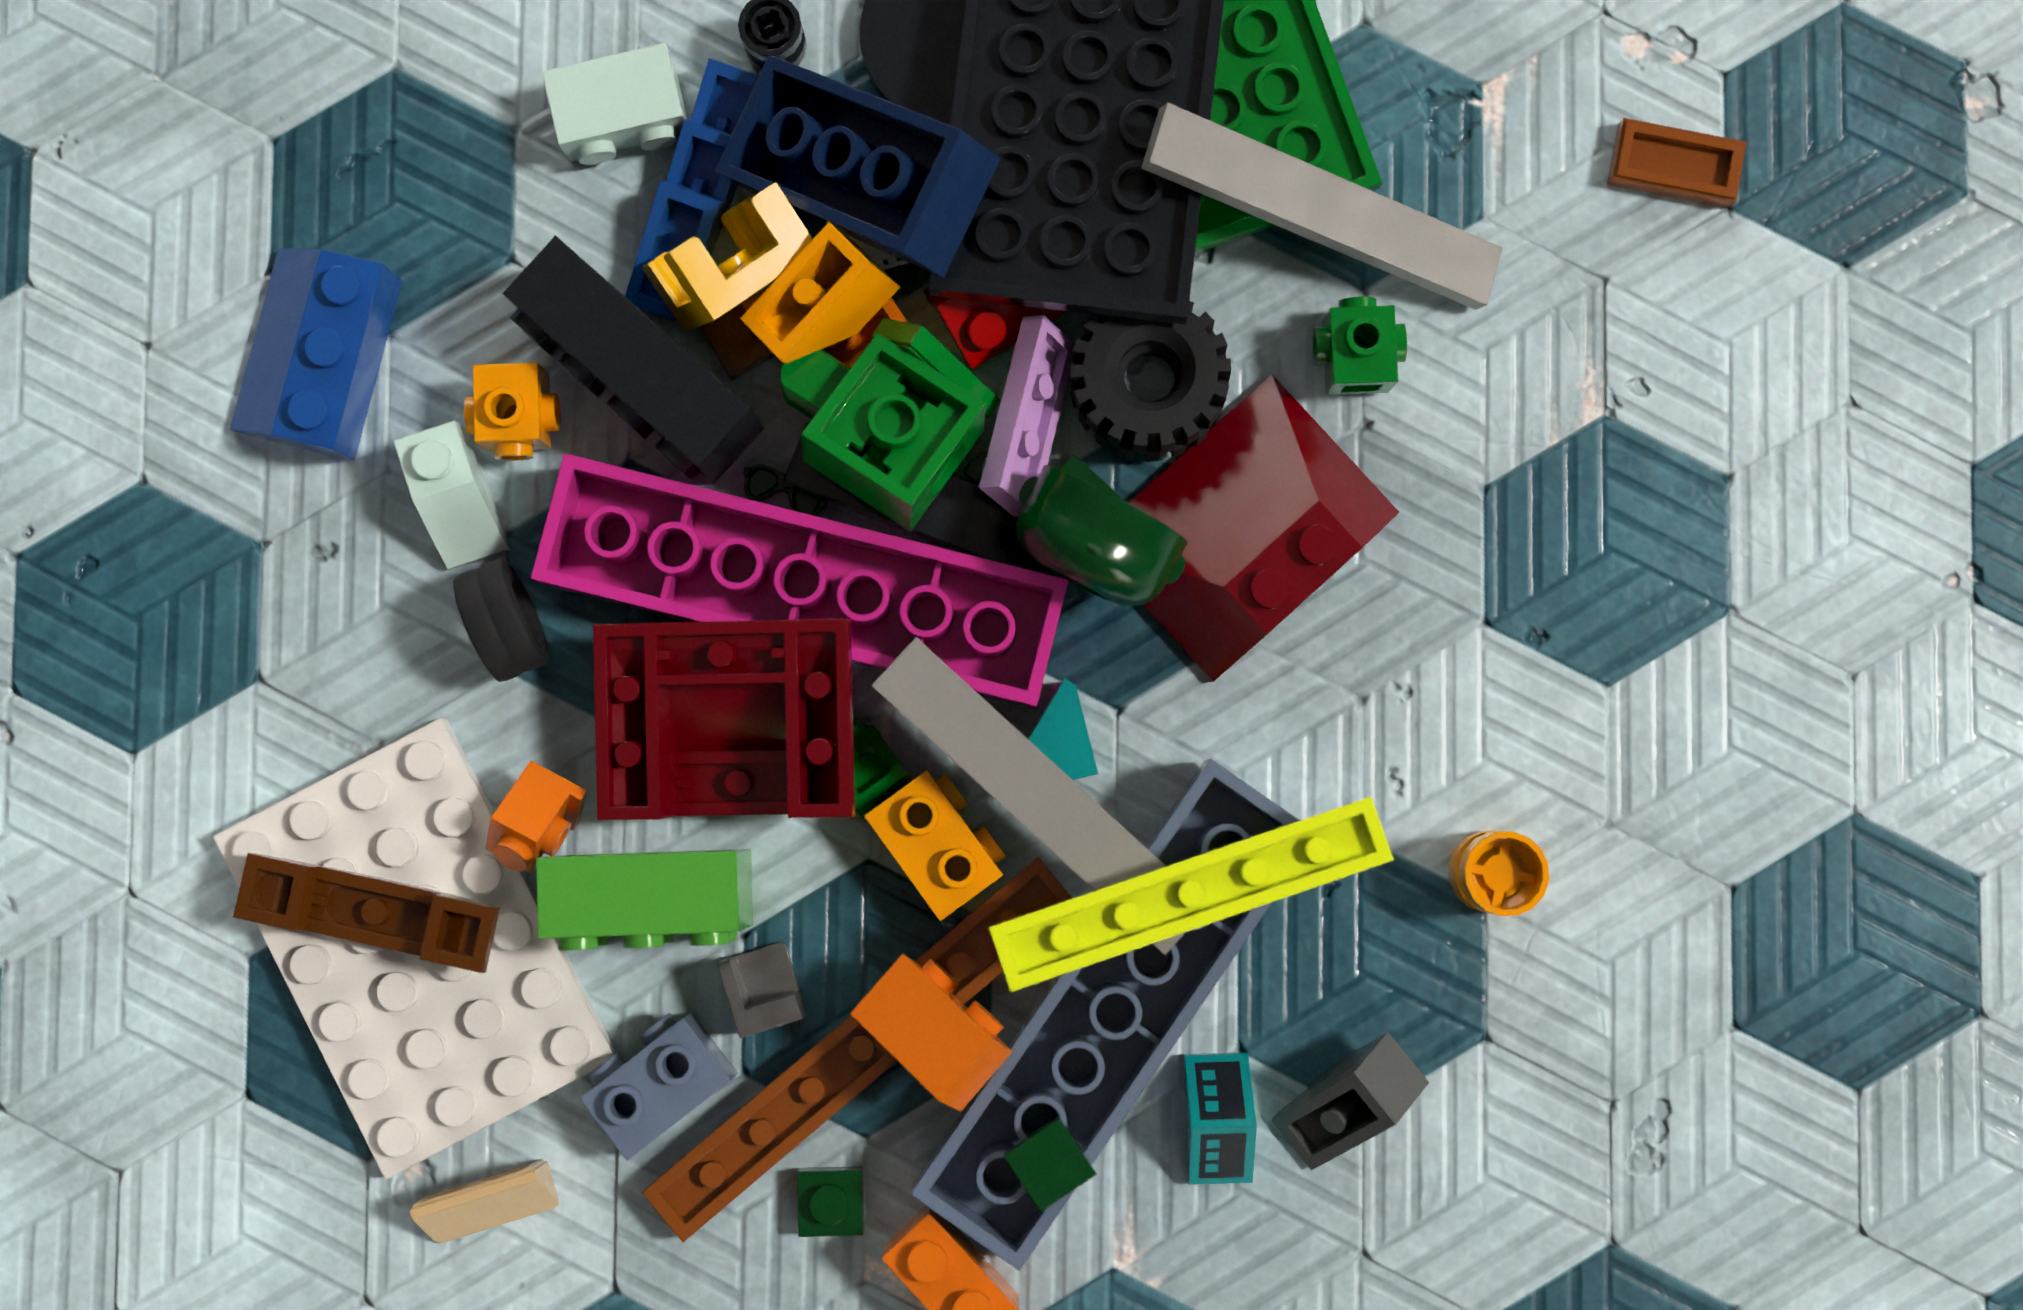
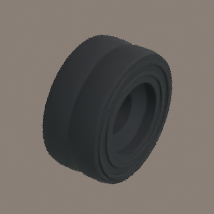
M495 559L482 565L480 568L469 570L454 578L455 600L465 629L484 666L498 682L508 681L521 675L523 672L534 670L549 662L548 644L538 614L520 577L506 559Z

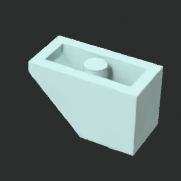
M454 420L393 440L412 501L448 570L510 551L473 434L469 435L466 428Z

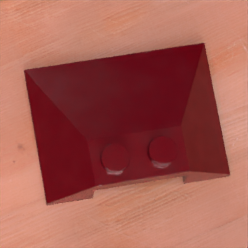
M1271 374L1225 415L1216 426H1213L1208 431L1207 437L1197 446L1193 444L1129 502L1169 526L1188 541L1182 553L1185 559V567L1181 576L1173 583H1166L1159 595L1154 600L1143 604V606L1209 679L1214 682L1347 563L1400 512L1274 375Z
M851 618L593 624L597 820L664 819L673 816L788 815V818L855 816Z

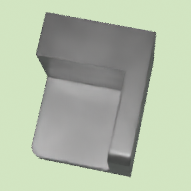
M784 942L765 946L717 963L740 1039L801 1020L808 1014L790 954Z

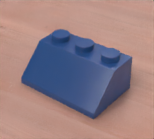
M278 248L230 430L355 461L402 280L381 263L324 249Z

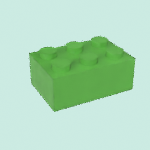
M751 849L560 855L536 858L538 939L557 938L558 950L597 949L598 946L609 945V936H624V948L664 946V943L673 942V934L690 933L691 946L730 944V941L737 940V932L753 926Z

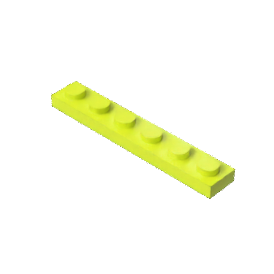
M1370 796L989 927L1009 989L1013 992L1393 861L1394 858L1372 797Z

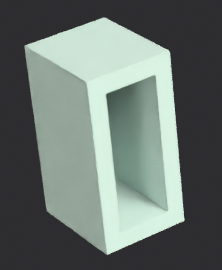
M666 43L542 71L558 144L570 162L579 160L581 164L594 165L610 161L617 156L616 151L641 146V149L648 151L670 147L678 142L677 137L680 135L684 119H688L675 62Z

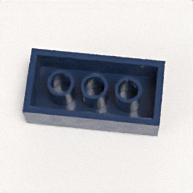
M769 54L716 166L715 172L754 195L776 182L796 214L824 226L830 222L845 235L944 278L1001 158L961 129Z

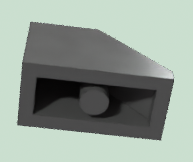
M1389 1032L1343 1058L1281 1109L1271 1121L1307 1166L1313 1170L1395 1126L1426 1088L1429 1081Z

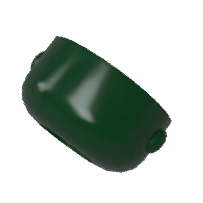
M1044 465L1038 477H1030L1021 487L1019 501L1022 507L1016 521L1018 540L1030 557L1058 576L1069 580V582L1100 598L1122 606H1141L1154 600L1164 589L1166 583H1173L1181 576L1185 567V559L1182 553L1188 541L1169 526L1125 500L1082 478L1050 465Z

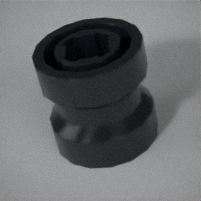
M751 0L745 5L739 16L738 29L747 58L753 66L762 71L769 54L799 65L805 56L807 43L799 12L793 3L789 0ZM769 23H774L773 25L767 26L765 29L763 28L765 25Z

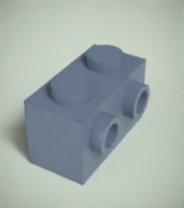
M692 1012L678 1022L668 1013L639 1036L646 1047L634 1057L625 1062L618 1052L587 1076L595 1087L583 1095L580 1100L626 1161L738 1074Z

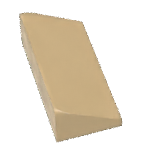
M539 1160L427 1195L413 1204V1208L409 1212L412 1220L433 1241L445 1243L554 1209L559 1204V1198L548 1161Z

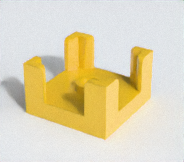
M776 182L752 198L744 199L721 215V223L740 251L718 266L698 238L692 237L673 250L662 253L641 267L684 332L716 320L778 278L813 240Z

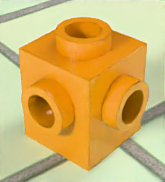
M537 362L473 365V396H466L464 401L466 431L469 435L474 434L477 444L488 451H494V458L497 460L533 459L534 449H552L551 431L560 430L561 408L558 394L550 393V374Z

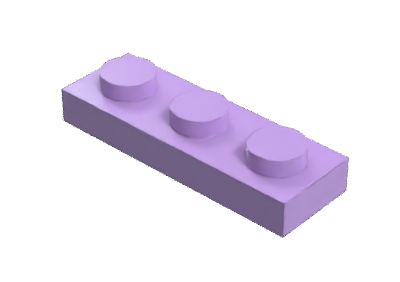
M1044 314L1022 318L1016 345L1012 351L1011 365L1002 400L997 409V419L987 458L983 464L979 485L983 492L1013 516H1018L1022 507L1019 501V493L1025 481L1033 476L1038 477L1043 466L1048 465L1070 376L1072 351L1075 345Z

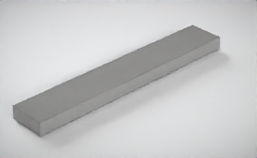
M1167 102L1159 109L1142 169L1477 310L1488 304L1503 247Z
M917 637L871 685L1094 891L1167 867ZM1186 932L1152 944L1166 955Z

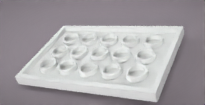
M439 718L213 836L238 888H240L247 854L255 853L379 877L500 907L486 973L419 959L420 956L310 931H291L256 923L385 1180L594 1071L617 1054L566 951L558 950L557 938L538 939L537 894L525 871L519 872L507 868L495 858L492 852L485 849L490 818L494 810L446 718Z

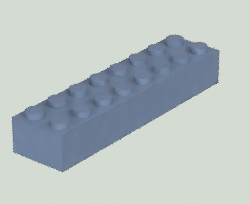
M1208 759L1204 760L1145 847L1164 865L1170 866L1300 820L1214 760ZM1271 903L1187 931L1166 955L1153 944H1149L1055 977L1009 1043L1008 1047L1013 1053L964 1108L914 1181L911 1195L1020 1271L1075 1190L1041 1212L1005 1159L1004 1152L1057 1116H1060L1093 1165Z

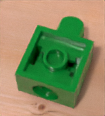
M879 333L875 335L851 368L822 349L790 363H784L781 368V386L784 400L788 405L811 419V422L801 434L804 462L910 532L984 432L987 403Z

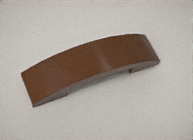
M248 853L233 918L291 931H310L420 956L419 959L486 973L500 907L379 877L284 858Z

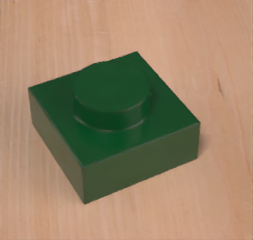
M863 1166L799 1168L797 1171L798 1237L863 1235L865 1231Z

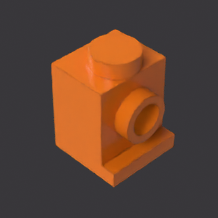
M530 761L491 816L485 849L492 852L495 858L507 868L514 871H527L531 873L536 865V858H541L544 853L554 856L563 844L569 830L574 831L581 820L587 790Z

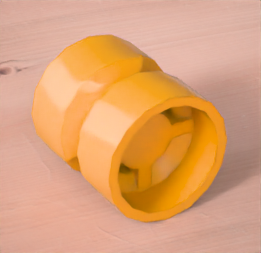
M1478 831L1465 837L1453 850L1448 864L1449 882L1455 895L1470 908L1498 916H1518L1533 909L1544 897L1549 883V864L1542 849L1529 837L1512 831Z

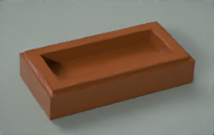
M1623 118L1617 127L1607 184L1730 208L1736 203L1747 142Z

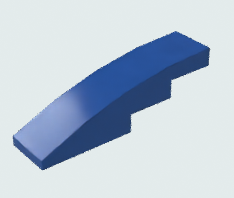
M708 59L691 119H684L665 181L659 182L625 297L636 307L676 321L641 267L662 253L673 250L692 237L698 238L709 255L712 256L723 227L720 217L730 209L738 186L715 172V169L759 74L717 59Z

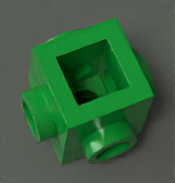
M1367 296L1344 298L1338 301V307L1329 309L1322 320V327H1314L1312 337L1313 360L1315 365H1324L1325 394L1389 393L1398 383V362H1405L1407 356V333L1405 324H1396L1395 305L1377 306L1376 298ZM1354 341L1360 342L1364 348L1359 347Z

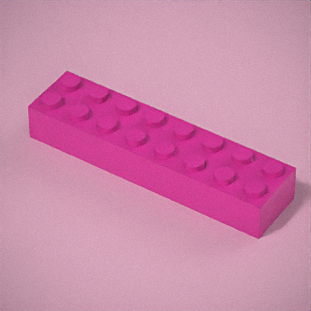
M564 453L531 579L545 586L687 622L851 618L852 663L885 671L917 637L980 696L1032 709L1037 707L1069 581Z

